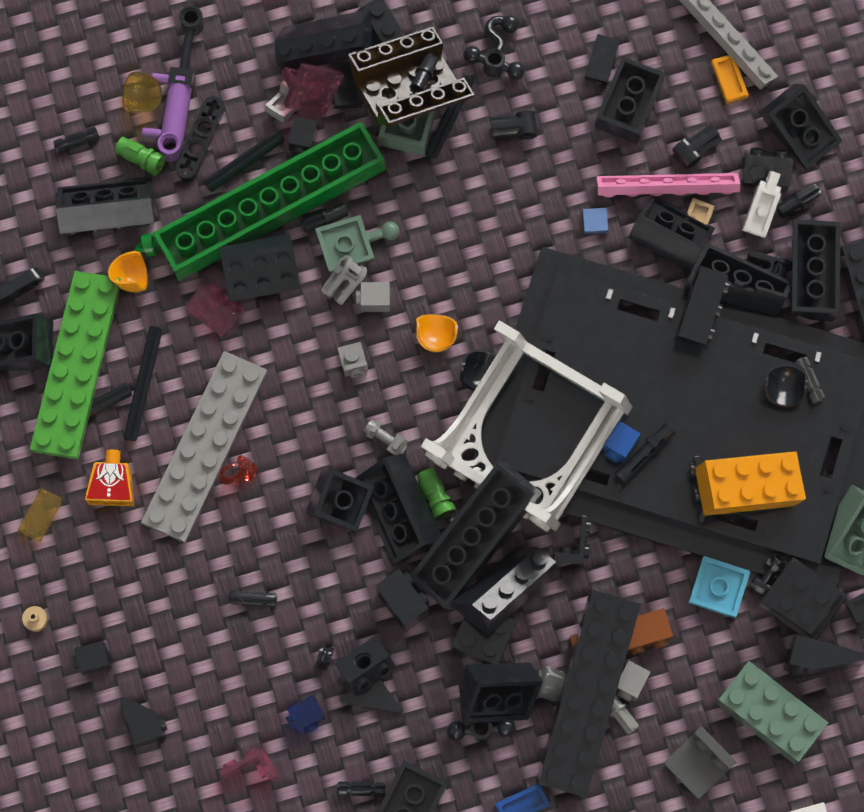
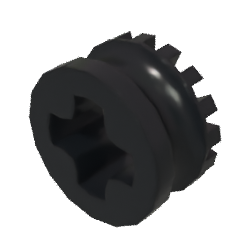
M325 644L321 645L316 660L317 666L323 664L324 668L328 669L334 647L328 649Z

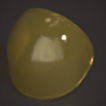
M130 73L123 88L124 109L129 113L140 114L157 108L162 99V89L158 81L147 73Z

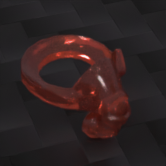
M240 455L237 457V462L230 463L219 471L218 480L224 485L235 483L240 485L243 481L251 482L257 474V465L247 457ZM240 467V470L233 476H223L228 469Z

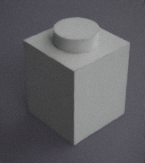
M361 282V290H356V304H361V312H390V282Z
M628 661L620 677L617 696L628 702L631 699L636 701L651 672Z

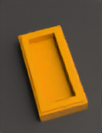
M729 55L711 60V65L725 104L748 98L749 94L735 61Z

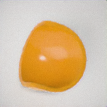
M131 251L124 253L111 263L108 276L119 288L127 292L146 290L148 286V273L140 252Z
M436 314L422 315L416 319V337L424 349L431 352H442L450 348L455 342L458 325L454 319Z

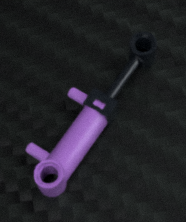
M193 5L184 7L179 14L181 27L185 32L179 68L170 67L169 75L152 73L151 75L152 82L169 85L162 130L144 127L141 133L143 137L158 139L159 151L165 155L166 161L169 162L178 160L183 150L182 145L191 93L194 91L196 79L194 70L188 69L194 35L200 34L204 29L202 12ZM190 18L197 19L194 23H187V20ZM170 143L176 145L172 150L165 149V146Z

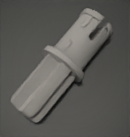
M615 695L610 716L615 717L624 731L630 734L639 725L626 709L627 705L622 704Z

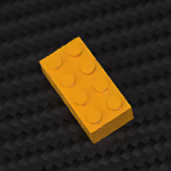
M797 451L706 460L695 468L704 516L791 507L806 499Z

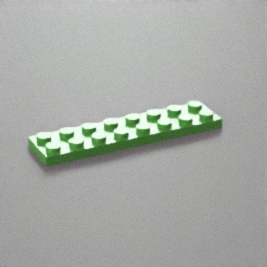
M74 271L30 447L31 452L79 460L120 293V288L110 280L109 276Z

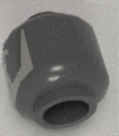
M544 666L540 670L537 669V673L543 680L538 697L553 702L558 701L563 689L566 673L549 666Z

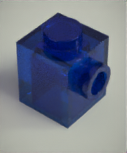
M313 694L287 709L289 714L286 717L287 722L292 730L298 729L300 734L304 731L306 734L319 728L318 723L326 719Z

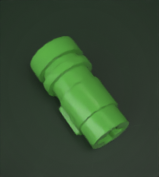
M121 137L115 147L116 154L135 165H139L143 171H147V173L153 176L158 175L165 164V155L156 152L152 148L147 149L145 146L126 137Z
M429 468L420 472L417 475L420 482L419 487L425 500L429 502L428 507L432 510L431 513L434 520L439 521L454 514L456 508L453 502H451V497L446 494L435 468Z

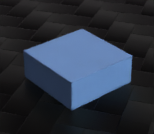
M607 208L583 209L584 234L608 233Z

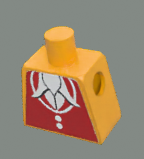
M106 450L105 462H95L93 464L85 497L88 505L134 506L131 468L127 463H120L121 451Z

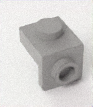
M283 81L280 83V91L265 105V112L284 123L300 107L302 92L296 86Z

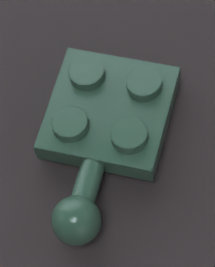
M361 215L315 228L329 275L333 273L338 262L345 255L350 256L357 265L375 261L369 242L382 238L394 240L400 232L396 223L386 222L382 225L381 229L366 233Z

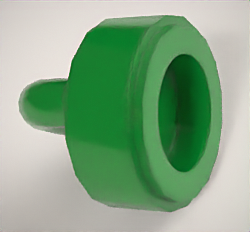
M152 233L143 234L141 242L134 248L135 251L141 254L145 253L147 257L156 256L159 252L158 244Z

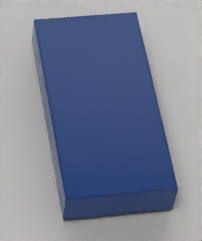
M541 784L533 785L495 804L498 812H539L550 806Z

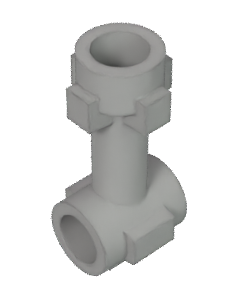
M370 420L364 429L367 437L373 439L375 436L389 445L386 450L393 455L405 452L408 448L406 446L409 442L399 434H396L395 437L391 436L380 428L381 423Z

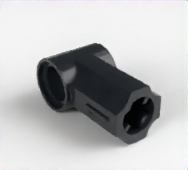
M525 110L511 116L491 117L492 139L517 137L518 139L529 140L538 136L536 112Z
M709 125L693 137L681 140L674 146L672 151L685 168L689 169L698 163L704 154L719 145L722 139L715 127Z

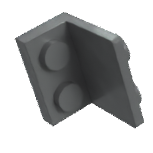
M702 726L664 762L665 766L697 799L701 798L737 763Z

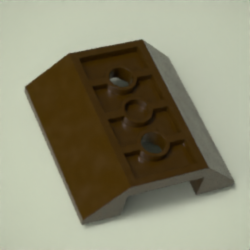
M434 27L348 54L356 89L377 124L391 126L474 98L475 94L466 79L461 78L457 80L442 56L443 42ZM433 53L434 56L438 57L432 78L436 84L431 85L427 83L424 91L413 94L409 86L415 77V70L421 65L425 56ZM391 94L394 96V98L388 99L386 97H383V95Z

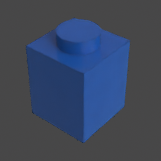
M619 421L604 444L603 452L606 453L605 456L613 462L617 463L619 461L624 464L638 443L641 433Z

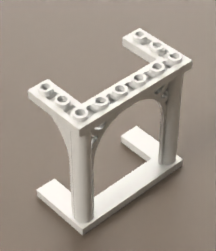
M498 321L494 329L504 341L501 349L451 427L435 441H430L426 438L421 447L426 450L425 456L443 469H446L447 466L455 470L453 475L465 482L469 478L476 483L474 487L477 489L493 469L482 446L481 432L484 418L523 354L604 401L603 406L568 462L552 476L538 481H530L533 486L539 487L542 490L543 500L540 504L530 502L525 509L527 513L523 518L530 519L535 525L546 532L549 529L556 532L561 524L558 519L623 414L628 415L633 407L623 393L606 383L600 386L529 344L520 332ZM472 434L476 437L475 443H465L467 439L470 441ZM472 448L478 450L479 455L475 460L464 461L462 459V454L465 450ZM480 462L486 466L484 471H481L482 469L479 467L471 468ZM548 483L555 484V486L550 489L551 491H553L551 495H549V491L546 488V485Z

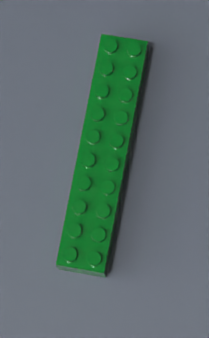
M359 122L153 232V235L176 278L180 281L221 259L219 247L254 241L385 171V160L363 123Z

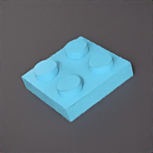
M703 556L688 603L736 618L750 571Z

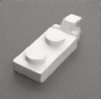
M769 171L766 181L760 180L742 231L762 238L766 237L781 196V187L777 186L781 174Z

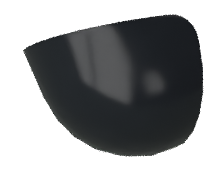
M486 350L468 352L463 359L459 376L462 384L468 389L475 391L496 355Z
M782 364L772 367L767 372L765 393L772 403L781 407H793L805 399L808 376L802 368L795 365Z

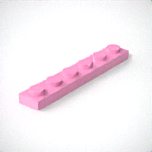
M738 173L597 176L596 180L598 195L613 197L615 195L635 197L639 194H650L652 196L674 194L682 196L686 193H697L699 195L722 193L728 195L733 192H740Z

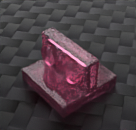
M301 63L298 70L284 67L280 76L285 80L290 89L283 104L287 109L326 115L344 75L340 70Z

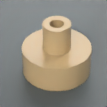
M32 606L23 613L22 622L28 630L39 632L46 627L48 616L42 608Z

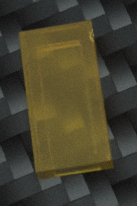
M41 488L18 531L41 542L63 499Z

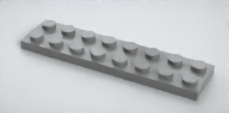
M226 351L223 352L141 521L143 525L186 544L268 373L267 369Z

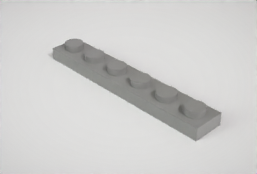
M680 0L760 90L778 78V75L710 0Z

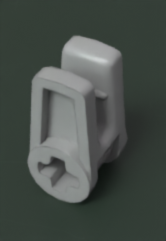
M345 255L340 259L335 270L322 287V293L330 297L336 292L333 298L342 305L356 286L362 282L366 276L367 268L363 265H357L350 256Z

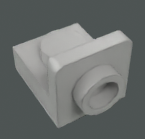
M361 342L338 347L345 377H360L364 375V372L368 371Z

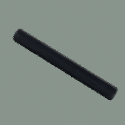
M157 326L149 327L124 432V438L129 441L137 440L162 336V329Z

